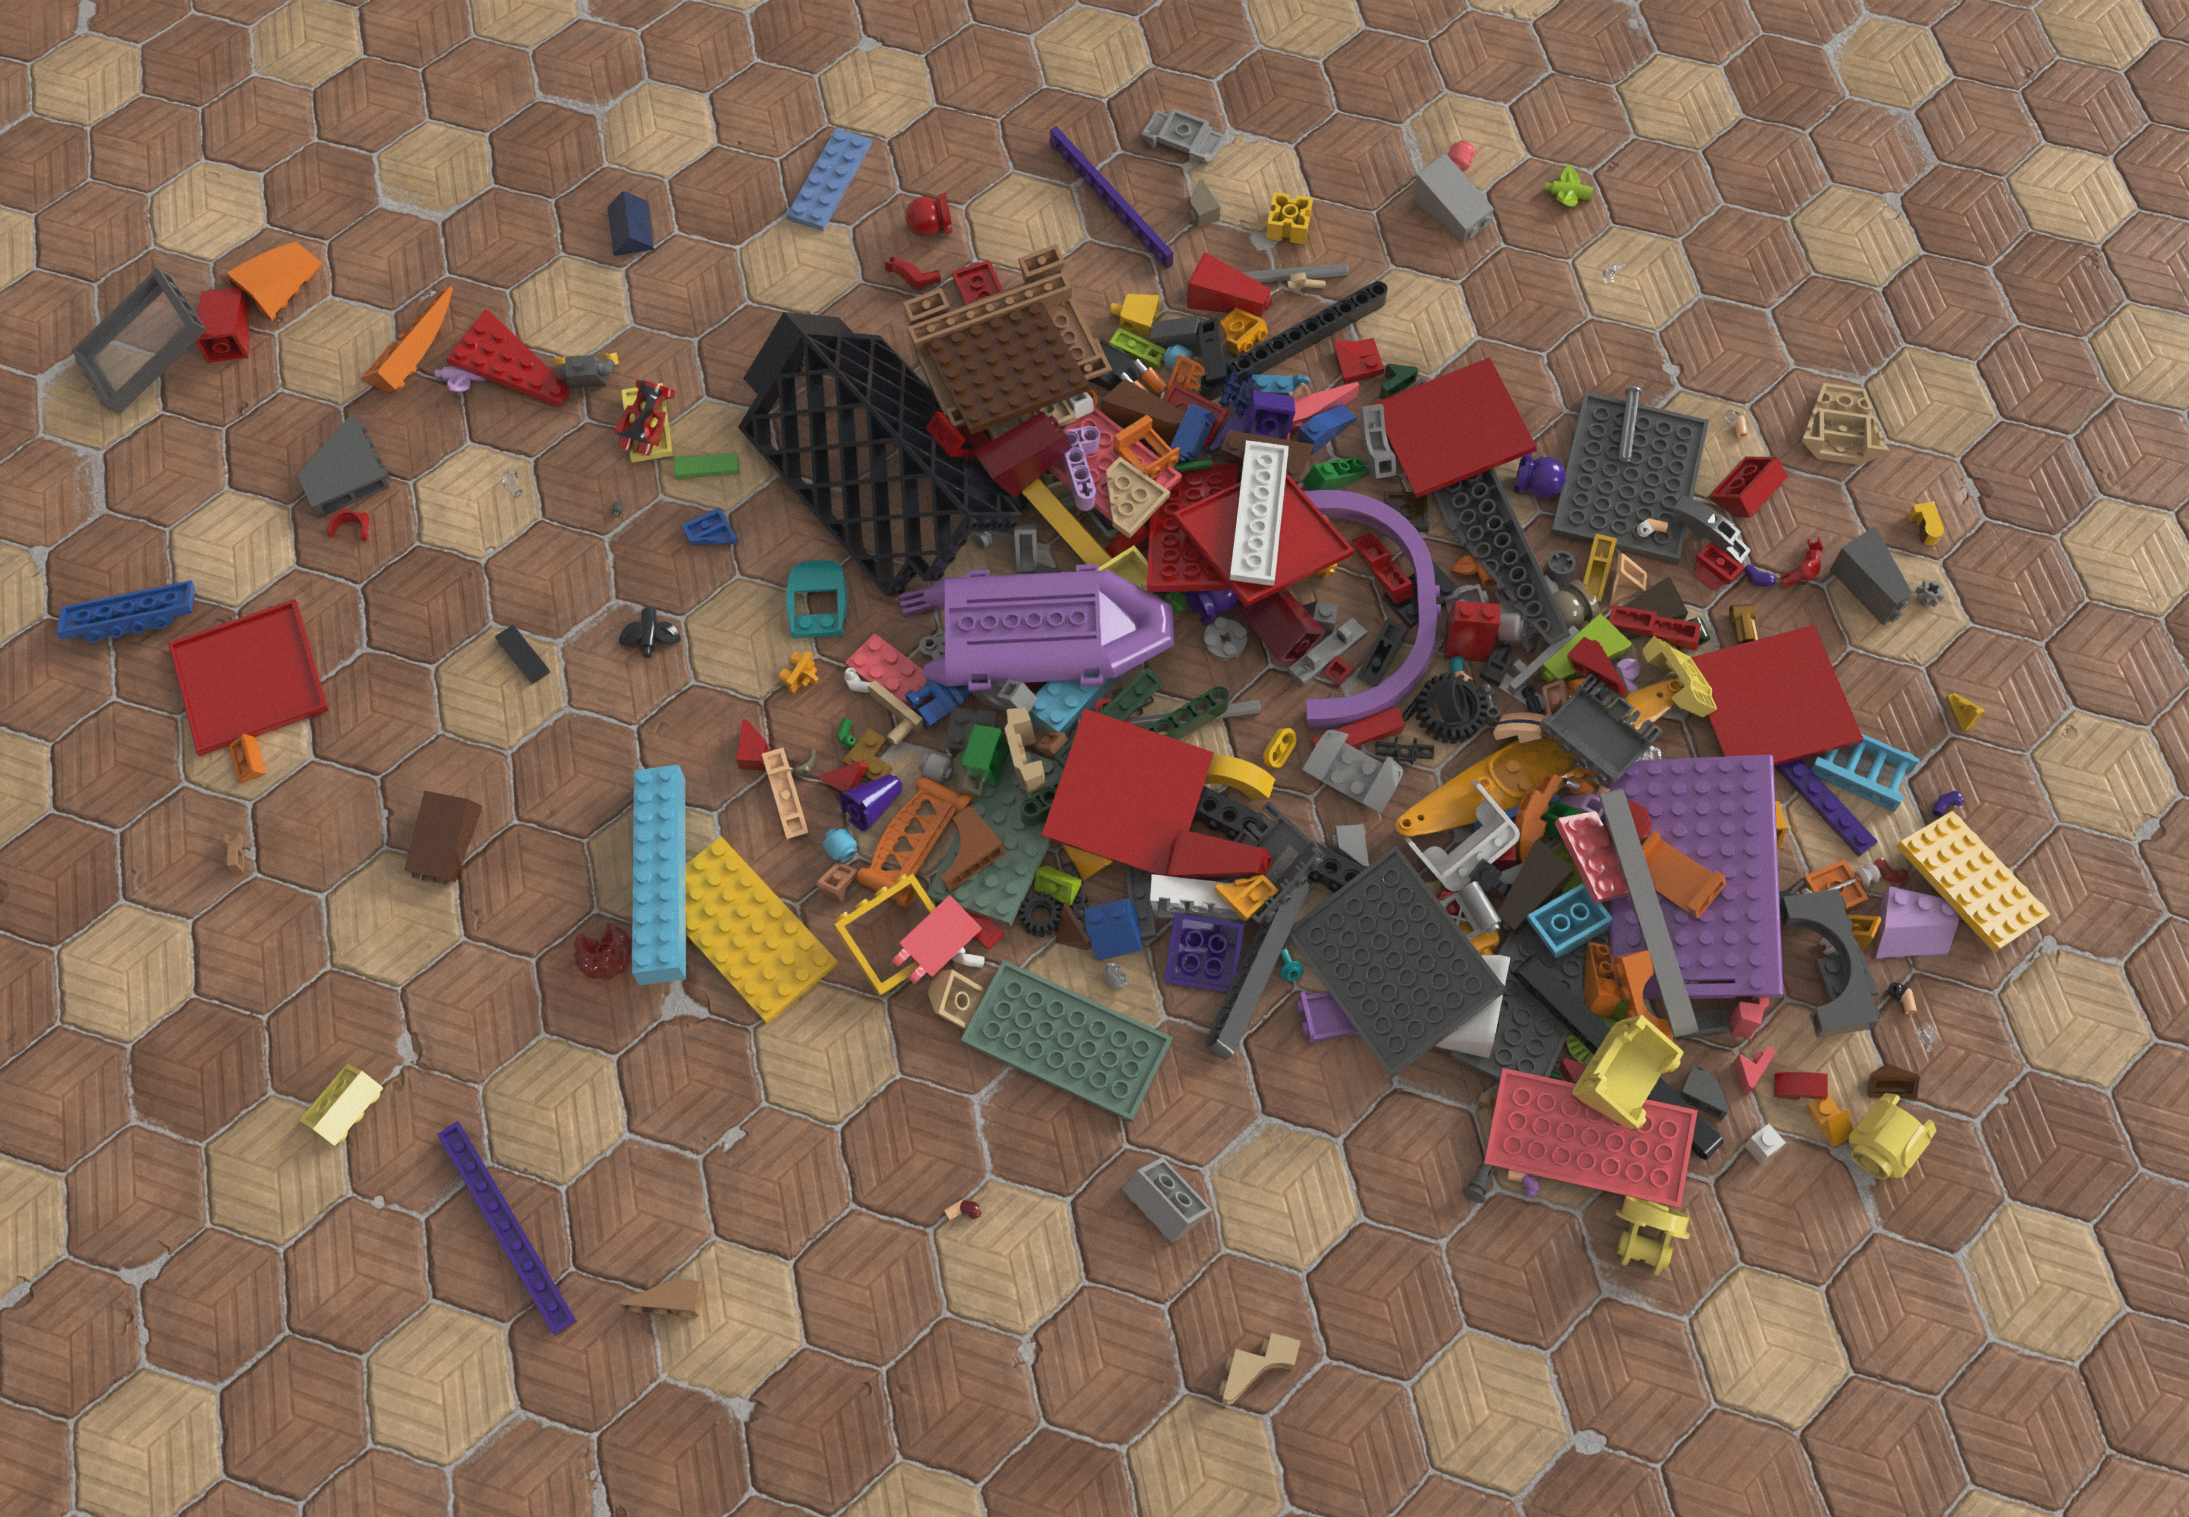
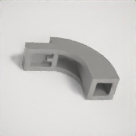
M1376 404L1361 407L1362 440L1372 475L1376 479L1396 476L1395 455L1390 450L1386 437L1384 406Z

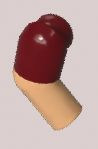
M960 1200L944 1210L949 1221L962 1213L968 1214L973 1220L981 1216L980 1205L977 1202Z

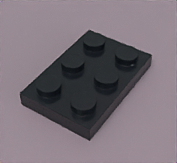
M1432 561L1435 585L1440 586V598H1436V604H1441V607L1446 605L1444 597L1452 595L1453 591L1458 587ZM1415 574L1408 577L1413 584V597L1398 604H1394L1387 592L1382 597L1410 629L1419 623Z

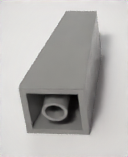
M1445 153L1416 175L1412 201L1463 243L1469 238L1475 237L1479 230L1483 227H1488L1492 222L1494 208Z

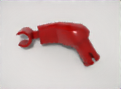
M894 256L890 257V262L884 261L886 271L896 273L913 289L922 290L925 285L941 283V275L938 270L921 273L911 262L902 259L896 260Z
M1819 537L1815 543L1808 539L1807 544L1810 551L1806 552L1805 560L1799 563L1798 568L1780 575L1785 588L1802 580L1808 582L1820 573L1823 545Z

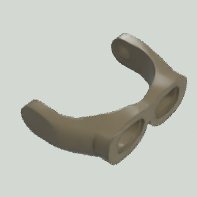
M812 749L811 758L807 763L795 769L790 768L792 776H810L816 761V749Z

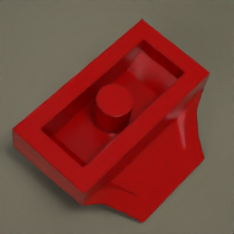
M1709 542L1695 558L1697 566L1694 576L1711 590H1714L1722 585L1731 584L1743 572L1745 567Z

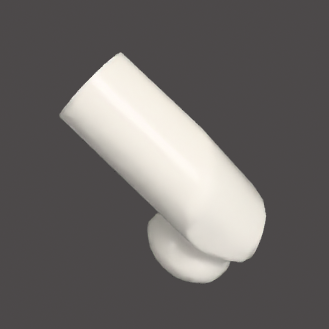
M854 668L845 670L844 679L850 690L870 693L868 685L871 682L861 681Z
M964 948L952 957L954 962L966 966L983 968L984 956L965 954Z

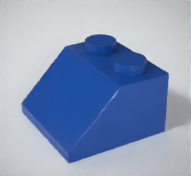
M1128 898L1084 909L1086 931L1098 961L1142 951L1137 907Z

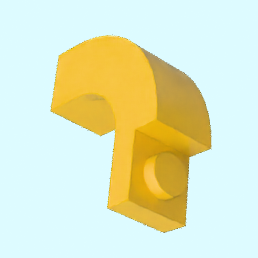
M1213 755L1204 784L1228 785L1240 790L1251 800L1269 799L1275 779L1265 770L1250 762L1230 756Z

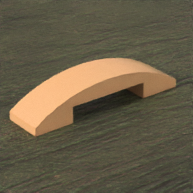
M784 748L763 753L762 757L786 839L808 834L809 832Z

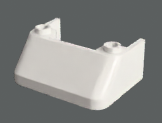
M1472 780L1470 783L1485 799L1476 809V817L1483 826L1447 855L1438 846H1431L1422 853L1408 836L1404 838L1425 865L1450 891H1458L1472 880L1468 875L1482 858L1490 864L1512 847L1520 836L1517 826L1476 780Z

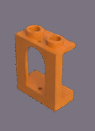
M1146 415L1114 435L1113 448L1125 461L1154 479L1166 468L1176 465L1180 448L1176 447L1172 450L1152 429L1153 420ZM1142 438L1161 456V458L1147 467L1128 448Z

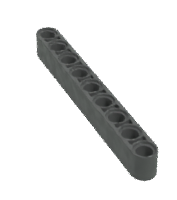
M1308 882L1301 888H1296L1291 893L1292 898L1284 906L1280 905L1275 911L1277 914L1269 923H1260L1205 1041L1206 1048L1223 1060L1231 1058L1237 1049L1310 889Z

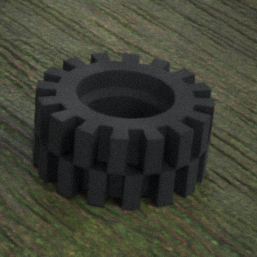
M1035 892L1033 897L1029 895L1026 897V902L1022 901L1019 910L1020 922L1023 929L1026 928L1028 934L1032 932V936L1037 937V934H1040V937H1044L1045 933L1049 936L1052 934V930L1056 931L1058 929L1061 906L1056 898L1052 899L1051 894L1048 893V896H1045V892H1041V895L1037 896V892ZM1043 907L1047 909L1050 913L1048 919L1043 922L1035 921L1031 915L1036 908Z

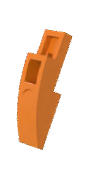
M1546 772L1537 790L1527 788L1522 798L1514 823L1520 833L1519 839L1515 843L1516 861L1524 863L1537 839L1540 840L1545 833L1547 823L1541 820L1540 817L1547 812L1549 808L1548 803L1551 797L1559 791V783L1562 778L1555 774Z

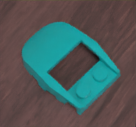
M830 560L806 561L795 565L790 570L786 607L792 639L844 636L842 626L843 621L847 619L849 593L845 573L837 562ZM837 591L838 613L794 614V593Z

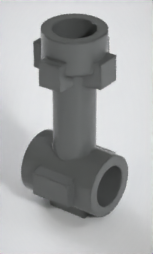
M1483 684L1479 686L1478 693L1483 692L1485 695L1483 701H1487V706L1485 707L1487 714L1484 717V722L1488 726H1494L1501 718V711L1493 703L1492 696H1495V690L1492 689L1490 684Z

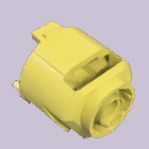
M1885 1093L1878 1102L1871 1106L1848 1138L1852 1149L1851 1157L1862 1170L1880 1180L1904 1177L1929 1145L1936 1132L1932 1120L1928 1119L1922 1125L1908 1112L1896 1106L1900 1099L1897 1094Z

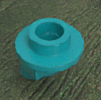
M1287 948L1281 950L1280 957L1284 963V966L1280 968L1282 978L1286 981L1299 979L1303 975V966L1298 960L1292 961Z

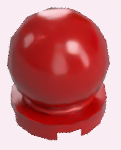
M946 193L938 194L939 199L936 200L930 197H919L908 205L905 211V221L913 234L920 237H930L935 235L940 229H944L945 234L953 233L952 227L948 228V225L952 224L949 205L943 200L947 198Z

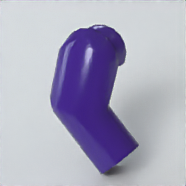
M1958 791L1940 795L1932 813L1937 817H1942L1949 805L1961 806L1964 803V797Z

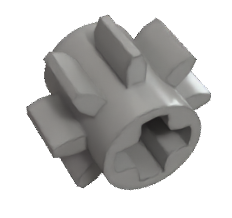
M1924 580L1922 585L1918 586L1915 590V593L1919 594L1916 601H1919L1924 607L1932 605L1935 608L1938 602H1941L1945 596L1941 593L1944 587L1940 586L1935 580L1930 582Z

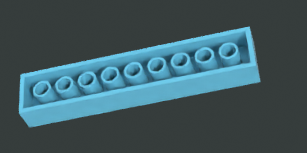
M679 765L634 770L632 974L639 985L686 979L685 777Z

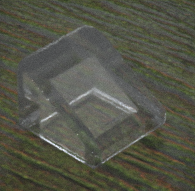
M1925 1023L1917 1031V1035L1927 1051L1932 1052L1944 1045L1931 1024Z

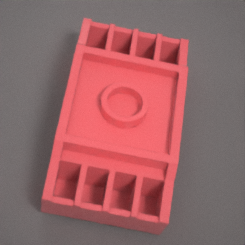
M1749 996L1746 997L1745 1002H1739L1729 1016L1730 1034L1749 1040L1750 1036L1758 1028V1025L1761 1024L1763 1012L1769 1006V998Z

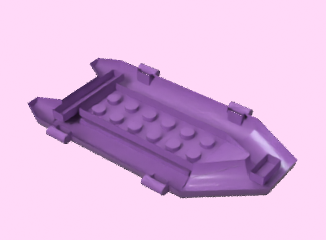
M1098 564L1076 565V572L990 576L989 569L967 570V577L944 578L924 590V602L945 609V654L924 665V678L945 686L969 685V692L992 691L991 684L1006 683L1009 679L1019 682L1081 680V687L1103 686L1104 678H1115L1175 645L1171 604L1110 570L1098 571ZM1099 674V677L1084 678V675ZM972 680H988V682L972 683Z

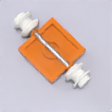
M1844 859L1804 876L1802 880L1807 888L1802 890V894L1839 889L1840 895L1844 897L1846 902V911L1867 902L1869 898L1862 886L1868 888L1870 881L1873 884H1877L1880 871L1877 866L1867 862L1864 868L1857 866L1854 875Z

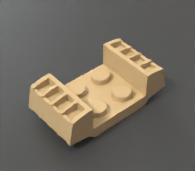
M1026 708L1007 709L1008 724L1005 727L1011 756L1020 788L1025 790L1028 797L1048 786L1042 761L1027 762L1024 746L1035 744L1036 739Z

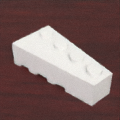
M1152 874L1150 902L1155 918H1174L1175 913L1243 920L1214 891L1217 884L1227 885L1231 883Z

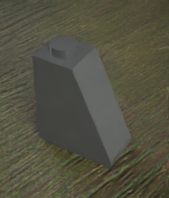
M1198 316L1153 322L1152 330L1149 333L1150 342L1166 350L1170 346L1173 347L1179 344L1191 350L1194 356L1202 357L1199 341V323L1201 320Z

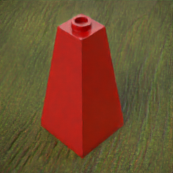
M1204 252L1188 281L1187 308L1230 313L1235 308H1238L1254 316H1262L1265 309L1269 310L1271 306V289Z
M1179 829L1168 875L1206 881L1247 878L1262 874L1266 876L1267 870L1271 866L1272 858L1271 853L1263 848Z

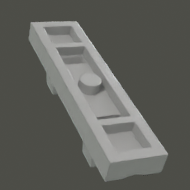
M1352 617L1289 667L1288 672L1302 686H1305L1325 670L1335 656L1341 657L1365 638L1368 631ZM1340 636L1345 641V643H1343L1338 637Z
M1574 625L1568 629L1571 636L1551 646L1549 645L1529 666H1526L1520 659L1513 664L1512 669L1518 676L1509 683L1507 688L1513 696L1541 671L1543 664L1579 633V630Z

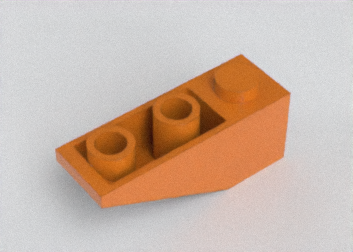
M1588 941L1586 945L1584 981L1585 1004L1594 1014L1610 1017L1621 1000L1617 976L1613 969L1614 962L1610 946Z

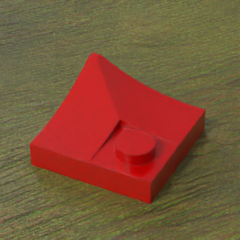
M1374 338L1359 341H1333L1344 384L1384 374V366Z

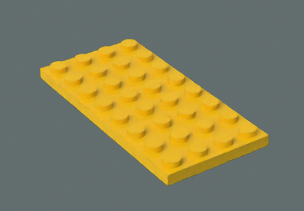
M719 837L686 864V936L766 1024L838 965V961L722 837Z

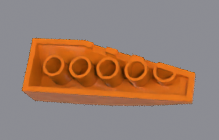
M449 286L441 290L424 308L426 313L422 312L411 322L414 326H410L405 331H402L397 336L400 340L392 346L389 345L360 379L387 393L401 389L405 384L403 380L407 376L410 377L417 370L416 365L433 342L447 311L453 288Z

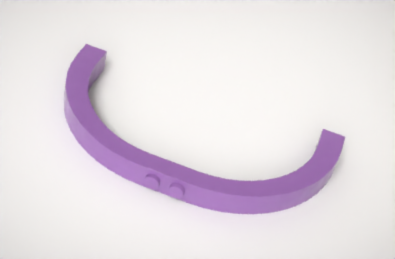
M1340 490L1303 491L1328 519L1362 523L1388 536L1408 558L1417 584L1419 628L1414 647L1404 664L1390 678L1368 691L1348 697L1306 700L1308 729L1339 728L1397 706L1419 684L1431 663L1435 650L1437 617H1441V604H1436V598H1440V586L1435 585L1433 563L1424 540L1415 527L1399 512L1379 500L1354 492Z

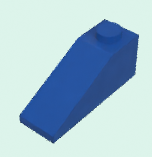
M1343 404L1318 414L1299 428L1298 442L1313 444L1314 447L1311 452L1313 455L1356 421L1357 417Z

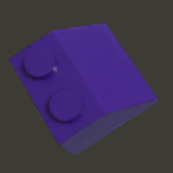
M1253 390L1247 407L1244 433L1287 440L1296 412L1294 397Z

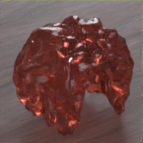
M610 922L606 923V932L601 940L597 938L590 939L584 933H579L574 941V948L576 950L573 955L576 959L574 963L578 966L580 972H583L589 978L611 979L614 975L624 973L631 963L632 937H629L625 930Z

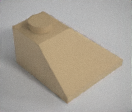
M954 970L938 971L933 976L928 996L936 1014L966 1030L984 997L986 989Z

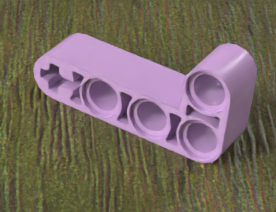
M1093 426L1066 430L1065 432L1070 437L1068 442L1072 448L1061 457L1077 508L1083 511L1091 510L1095 505L1096 488L1085 455L1096 453L1099 449L1100 432Z

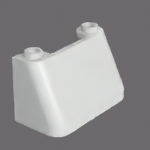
M1481 955L1505 986L1510 957ZM1503 994L1436 1046L1489 1058Z

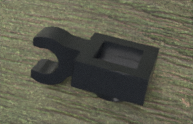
M1484 858L1480 860L1468 875L1487 891L1493 886L1506 897L1510 890L1509 886L1499 879L1503 873Z

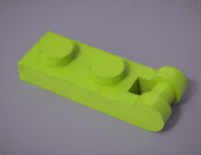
M1118 328L1109 343L1121 348L1135 359H1139L1142 363L1149 365L1155 371H1158L1162 366L1161 362L1163 361L1166 349L1121 328Z

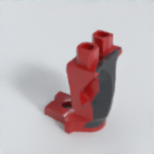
M637 380V398L634 404L628 405L623 412L614 434L620 435L618 447L631 451L633 442L636 440L639 441L636 452L649 456L653 445L659 446L666 412H657L659 405L667 399L673 400L676 390L648 381ZM646 401V405L643 410L642 404ZM631 414L635 415L634 422L629 421ZM653 418H657V425L652 428L650 423Z

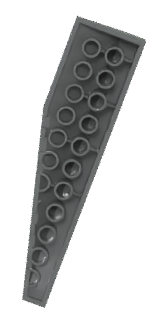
M1496 469L1487 470L1434 491L1433 493L1448 527L1551 646L1571 636Z

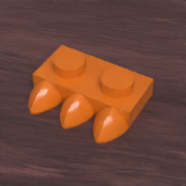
M1179 355L1168 382L1166 394L1173 382L1188 390L1199 388L1200 384L1195 376L1205 374L1204 368L1199 364L1200 362L1184 355Z

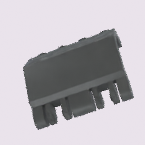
M1591 673L1552 717L1547 714L1542 719L1540 728L1547 738H1553L1557 741L1559 747L1565 753L1574 755L1582 767L1591 769L1600 782L1608 783L1611 786L1623 777L1663 730L1654 724L1641 737L1653 722L1648 719L1641 725L1638 731L1631 725L1638 720L1641 713L1636 710L1627 719L1635 708L1621 696H1618L1609 705L1617 695L1614 691L1608 693L1601 702L1596 696L1604 689L1605 683L1601 681L1593 689L1599 679Z
M1269 801L1262 810L1275 822L1273 823L1264 813L1259 811L1257 813L1258 818L1268 828L1262 833L1254 823L1249 822L1247 825L1259 840L1246 828L1233 840V842L1263 848L1271 853L1272 863L1265 877L1279 892L1275 897L1269 896L1270 901L1265 900V905L1251 916L1261 924L1269 923L1277 914L1275 911L1280 905L1284 906L1292 898L1291 893L1296 888H1301L1307 882V875L1312 870L1316 871L1323 864L1324 861L1322 859L1326 856L1314 841ZM1243 878L1227 879V880H1218V881H1219V882H1224V883H1234L1235 880H1239V879H1243Z

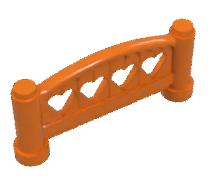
M920 777L915 785L918 793L908 800L892 818L877 844L870 867L866 869L861 868L856 879L860 884L879 891L885 886L890 889L896 885L894 881L904 874L907 877L914 874L916 877L954 815L960 810L968 808L975 797L966 793L961 794L927 777ZM928 801L931 803L936 815L918 816L916 813L921 809L922 803ZM916 819L920 822L925 833L906 834L905 829L910 827L912 820ZM900 838H906L913 851L894 852L893 848L898 845ZM894 856L901 869L883 871L881 867L883 864H886L887 857ZM909 885L890 898L897 901L898 906L908 909L912 905L916 893Z

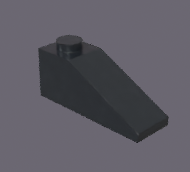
M1387 618L1357 677L1377 686L1400 650L1410 629Z

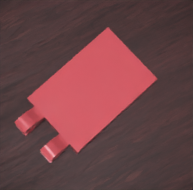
M949 895L899 943L903 950L891 961L899 967L910 956L919 965L908 977L913 984L925 973L932 978L982 928Z

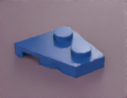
M721 508L681 525L691 545L738 543L737 537Z

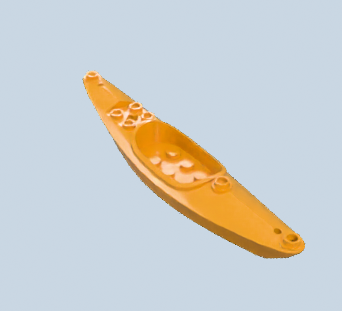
M1670 679L1630 692L1626 698L1623 696L1622 698L1635 708L1627 719L1636 710L1641 713L1638 720L1631 726L1638 731L1641 725L1648 719L1655 722L1675 703L1671 697L1684 687L1676 679ZM1543 734L1540 739L1520 743L1518 739L1463 771L1412 806L1396 820L1395 828L1400 835L1417 836L1440 832L1478 821L1476 809L1485 799L1470 783L1472 780L1479 782L1499 807L1506 811L1520 805L1527 788L1537 790L1546 772L1555 774L1562 778V780L1564 778L1573 780L1576 777L1581 778L1586 774L1580 771V767L1572 764L1575 756L1571 753H1565L1559 747V743L1553 738L1549 739ZM1561 780L1560 783H1559V784H1560V789H1559V791H1561V790H1563L1564 788L1567 787V786L1562 785V780Z

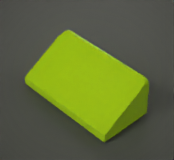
M1046 865L1036 869L1034 890L1039 893L1045 892L1046 896L1049 893L1053 899L1056 898L1058 901L1068 903L1070 906L1077 895L1082 880Z

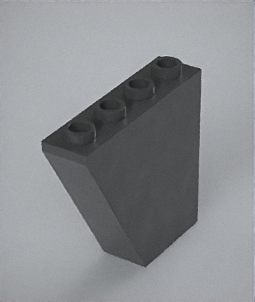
M354 414L346 419L297 475L318 518L389 488L386 479L390 477L384 466L380 468L379 463H382L377 451L372 452L371 450L375 446L370 436L365 437L364 433L367 430L362 420L357 421Z

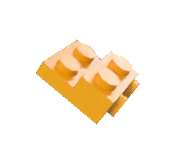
M1235 308L1220 321L1227 334V351L1237 356L1251 350L1258 341H1263L1267 337L1268 330L1265 320L1238 308Z

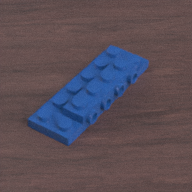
M190 580L62 606L56 633L60 640L82 635L85 642H98L107 637L119 638L126 633H142L151 628L163 629L173 624L174 616H184L192 613L195 585Z

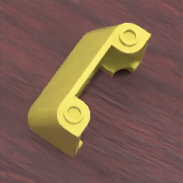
M1643 1015L1618 1021L1606 1035L1576 1083L1572 1094L1581 1102L1630 1130L1638 1129L1646 1121V1111L1641 1108L1661 1074L1668 1071L1673 1072L1678 1068L1680 1058L1684 1052Z

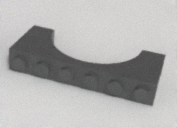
M1839 889L1784 896L1779 903L1783 926L1809 929L1824 937L1836 949L1844 967L1845 980L1840 996L1828 1004L1816 1007L1810 1014L1816 1037L1873 1029L1880 1020V1012L1878 1007L1874 1006L1872 999L1873 989L1867 983L1865 976L1866 967L1864 962L1860 960L1858 954L1859 944L1853 938L1852 921L1850 918H1847L1845 912L1846 902L1844 897L1840 895Z

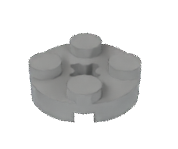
M1223 617L1217 618L1204 632L1203 641L1207 653L1212 658L1220 661H1228L1230 658L1235 657L1236 659L1240 657L1247 646V630L1234 620ZM1227 636L1231 641L1222 643L1221 637Z

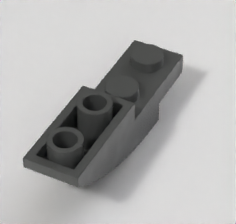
M1682 495L1670 509L1700 540L1707 537L1711 543L1739 564L1743 562L1751 551L1738 538L1741 531L1725 517L1705 504Z

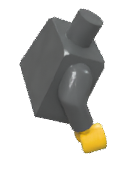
M617 353L604 354L605 362L600 361L595 355L554 357L556 377L559 380L566 379L569 388L607 386L606 376H609L614 366L619 364Z

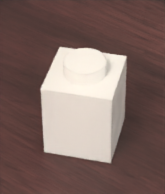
M1768 1124L1753 1135L1744 1146L1761 1165L1778 1152L1786 1142Z

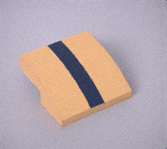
M1528 712L1502 715L1493 731L1495 739L1499 740L1516 735L1520 743L1540 739L1543 736L1540 724L1546 715Z

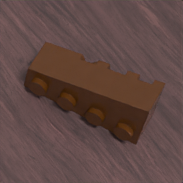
M1228 430L1217 456L1243 466L1246 440L1289 446L1286 473L1298 484L1314 445Z

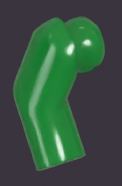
M842 718L836 738L844 748L849 749L856 743L855 736L852 737L849 732L853 721L849 718Z

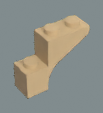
M1271 1333L1270 1339H1264L1261 1354H1264L1265 1357L1235 1349L1234 1356H1228L1225 1370L1230 1371L1228 1380L1222 1379L1219 1395L1223 1396L1222 1404H1233L1266 1370L1272 1368L1293 1370L1301 1341Z

